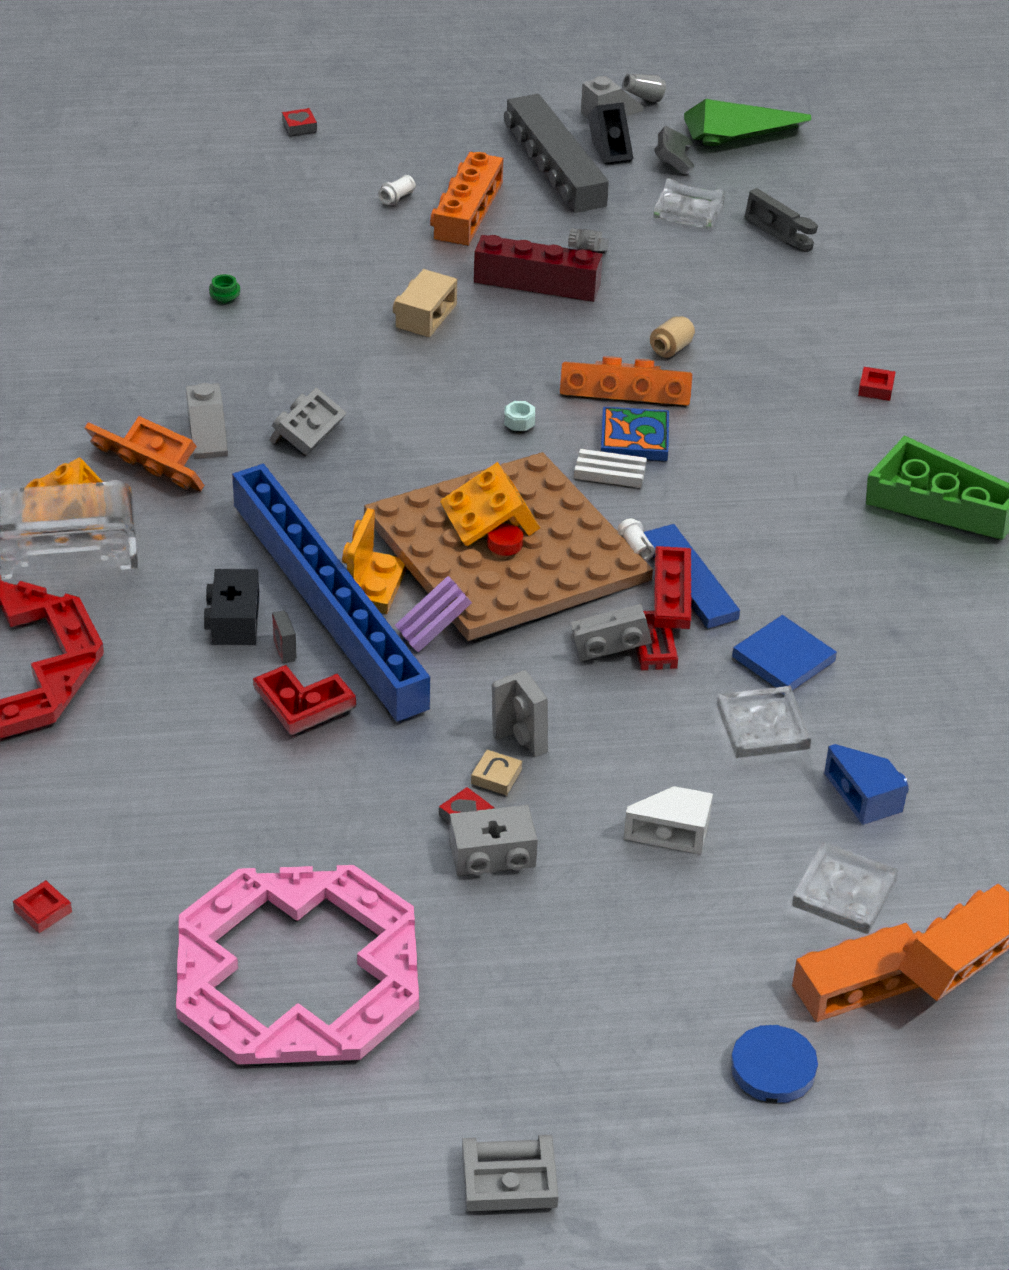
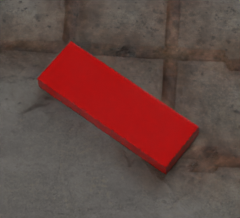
M656 546L654 627L690 629L691 548Z

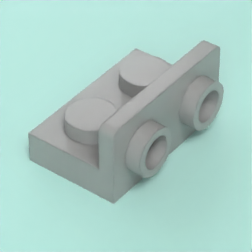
M316 387L308 396L302 393L291 405L290 409L292 411L289 414L283 411L272 424L275 431L269 441L275 444L281 437H284L303 454L307 455L343 420L347 412Z
M641 604L571 622L581 662L652 643Z
M526 670L494 681L491 686L493 735L498 740L515 734L519 744L526 745L534 757L547 753L548 698Z

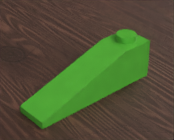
M704 99L684 113V120L693 140L703 141V144L706 146H718L724 142L800 127L811 121V114Z

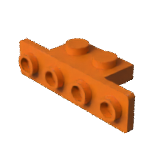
M603 356L602 361H596L595 364L565 361L562 363L560 394L689 405L693 375L691 372L661 370V366H654V360L635 359V364L622 363L621 357Z
M138 416L124 438L89 422L84 427L92 437L90 442L103 452H108L109 449L117 452V455L125 462L132 465L138 462L148 472L157 477H161L164 474L183 489L188 490L189 487L202 491L205 486L195 471L184 466L197 447L193 440L141 416Z

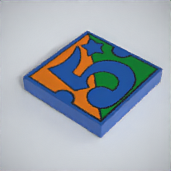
M603 407L601 452L644 457L647 460L668 461L669 410Z

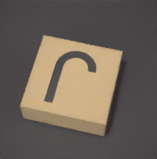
M486 750L471 774V784L507 796L522 771V761Z

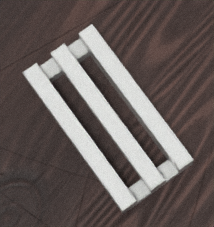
M580 449L577 465L575 466L574 479L641 488L647 458Z

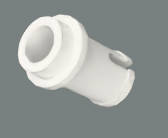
M403 175L392 183H383L378 191L380 201L385 205L392 206L397 204L400 198L414 192L416 189L415 181L411 176Z
M633 518L626 519L619 524L618 534L628 542L634 553L639 554L645 561L651 559L655 554V548L644 534L643 524Z

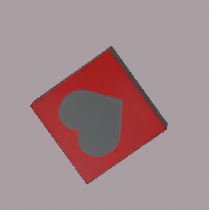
M310 108L282 112V122L290 136L317 131V121Z
M285 610L273 612V640L282 663L294 662L297 658L296 633L288 613Z
M466 787L439 806V816L450 824V814L495 809V807Z

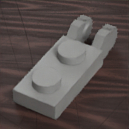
M571 228L568 246L591 251H607L609 239L601 238V231Z

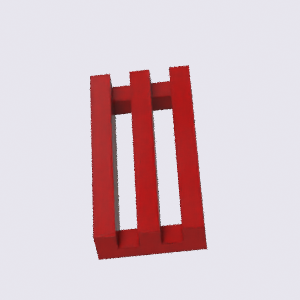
M654 610L643 611L652 641L650 644L652 654H648L646 645L636 647L641 671L648 670L649 665H655V670H662L663 664H669L670 669H677L678 656L672 629L661 628L666 654H661L654 627Z

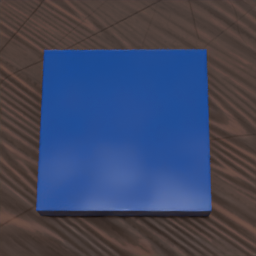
M784 615L779 616L734 646L732 651L734 659L786 695L835 662L837 651Z

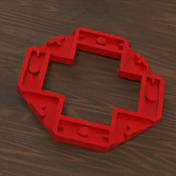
M0 575V607L9 626L14 627L46 618L63 652L62 655L31 663L32 675L39 687L38 689L0 699L1 739L55 723L103 656L104 649L103 642L80 597L67 593L63 597L47 594L45 587L19 581L17 585L2 581Z

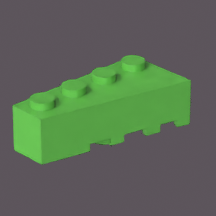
M905 435L868 474L867 505L1001 540L1009 533L1008 482Z

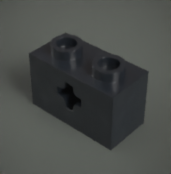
M258 569L214 570L213 584H207L206 602L207 605H211V608L204 609V629L211 630L212 645H256L260 599Z

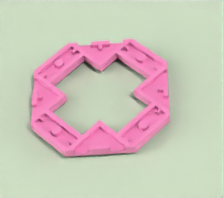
M337 865L336 871L313 872V866L280 867V873H256V868L237 869L179 914L177 1019L237 1065L361 1060L419 1010L414 906L355 865ZM324 899H328L379 935L357 953V965L381 982L330 1025H327L297 1003L267 1028L215 989L217 985L238 969V958L216 941L266 901H270L298 921Z

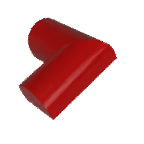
M287 665L253 678L254 689L290 735L297 734L356 707V695L338 673L306 687L300 683Z

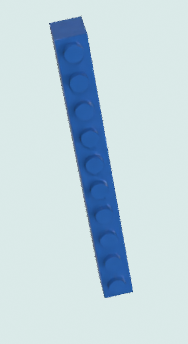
M263 463L232 473L234 507L395 721L398 722L430 710L429 674L266 465Z

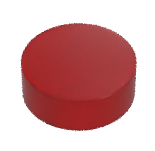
M501 524L488 533L487 546L495 554L502 556L514 555L522 549L523 532L514 525Z

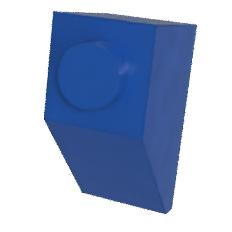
M837 744L828 746L824 774L862 825L903 812L906 795L909 791L906 777L896 770L889 759Z

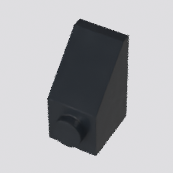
M624 102L595 106L588 114L592 143L603 162L609 164L633 160Z

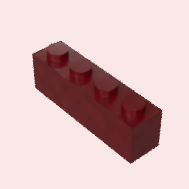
M481 235L474 251V283L594 302L601 285L603 254L587 249L564 248L555 244L545 245L532 243L528 240L501 238L497 235Z

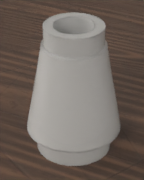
M626 74L622 82V88L653 103L661 101L664 97L666 82L659 75Z

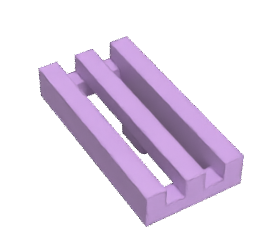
M447 576L395 626L404 638L409 641L412 648L420 652L472 602L459 586Z

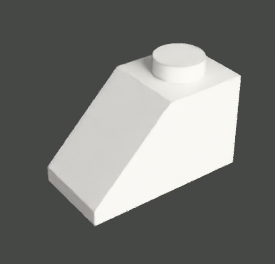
M673 786L628 806L626 810L623 839L702 854L710 821L713 794Z

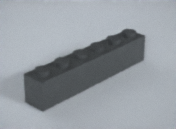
M538 93L507 99V111L504 112L506 127L510 128L516 136L518 143H521L527 150L528 156L533 158L539 170L546 175L551 186L556 188L562 200L569 205L573 212L578 213L607 207L608 179L541 95Z

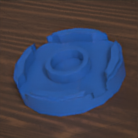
M760 1025L746 1031L736 1040L731 1055L732 1076L743 1091L755 1099L766 1101L767 1097L778 1099L777 1103H784L803 1097L813 1086L818 1068L816 1050L808 1039L794 1029L780 1025Z

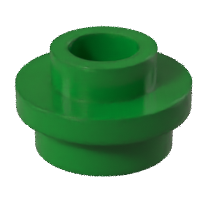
M217 275L212 279V283L209 286V294L219 302H230L240 295V285L232 275Z

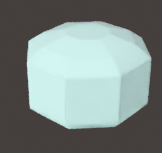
M526 401L511 402L504 408V425L513 431H527L535 426V407Z

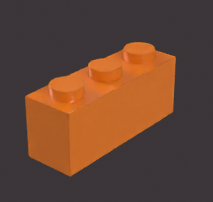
M903 923L891 928H882L873 934L855 940H845L837 946L819 952H809L796 959L792 987L815 1022L919 988L915 982L898 969L907 954L903 951V947L914 933L907 923Z

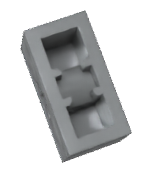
M529 805L450 814L449 842L457 876L536 867L538 839Z

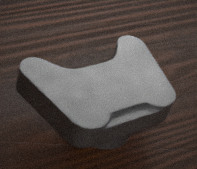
M664 126L658 133V145L654 148L657 157L664 163L671 164L684 175L689 174L694 168V164L685 153L693 145L692 140L668 126Z

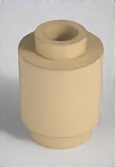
M683 316L670 318L652 331L650 335L652 349L661 357H672L692 342L695 334L694 325L688 318Z

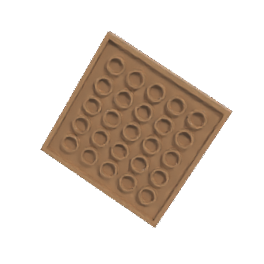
M543 452L500 465L518 489L541 528L528 536L521 525L517 526L523 532V546L514 555L502 556L492 552L487 546L488 533L471 545L465 546L440 503L442 498L484 470L364 505V514L367 508L375 510L374 529L428 594L449 576L469 598L472 604L452 621L467 641L652 581V567L639 554L634 553L628 542L618 534V531ZM508 519L502 524H511V522Z

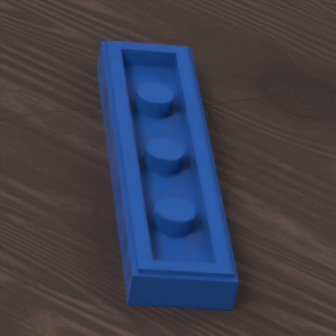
M675 524L644 532L654 548L656 546L691 548V608L707 629L739 620L740 609Z

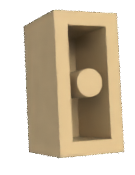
M423 269L415 279L409 282L407 289L401 296L398 295L394 301L393 313L396 314V328L431 337L457 305V278Z

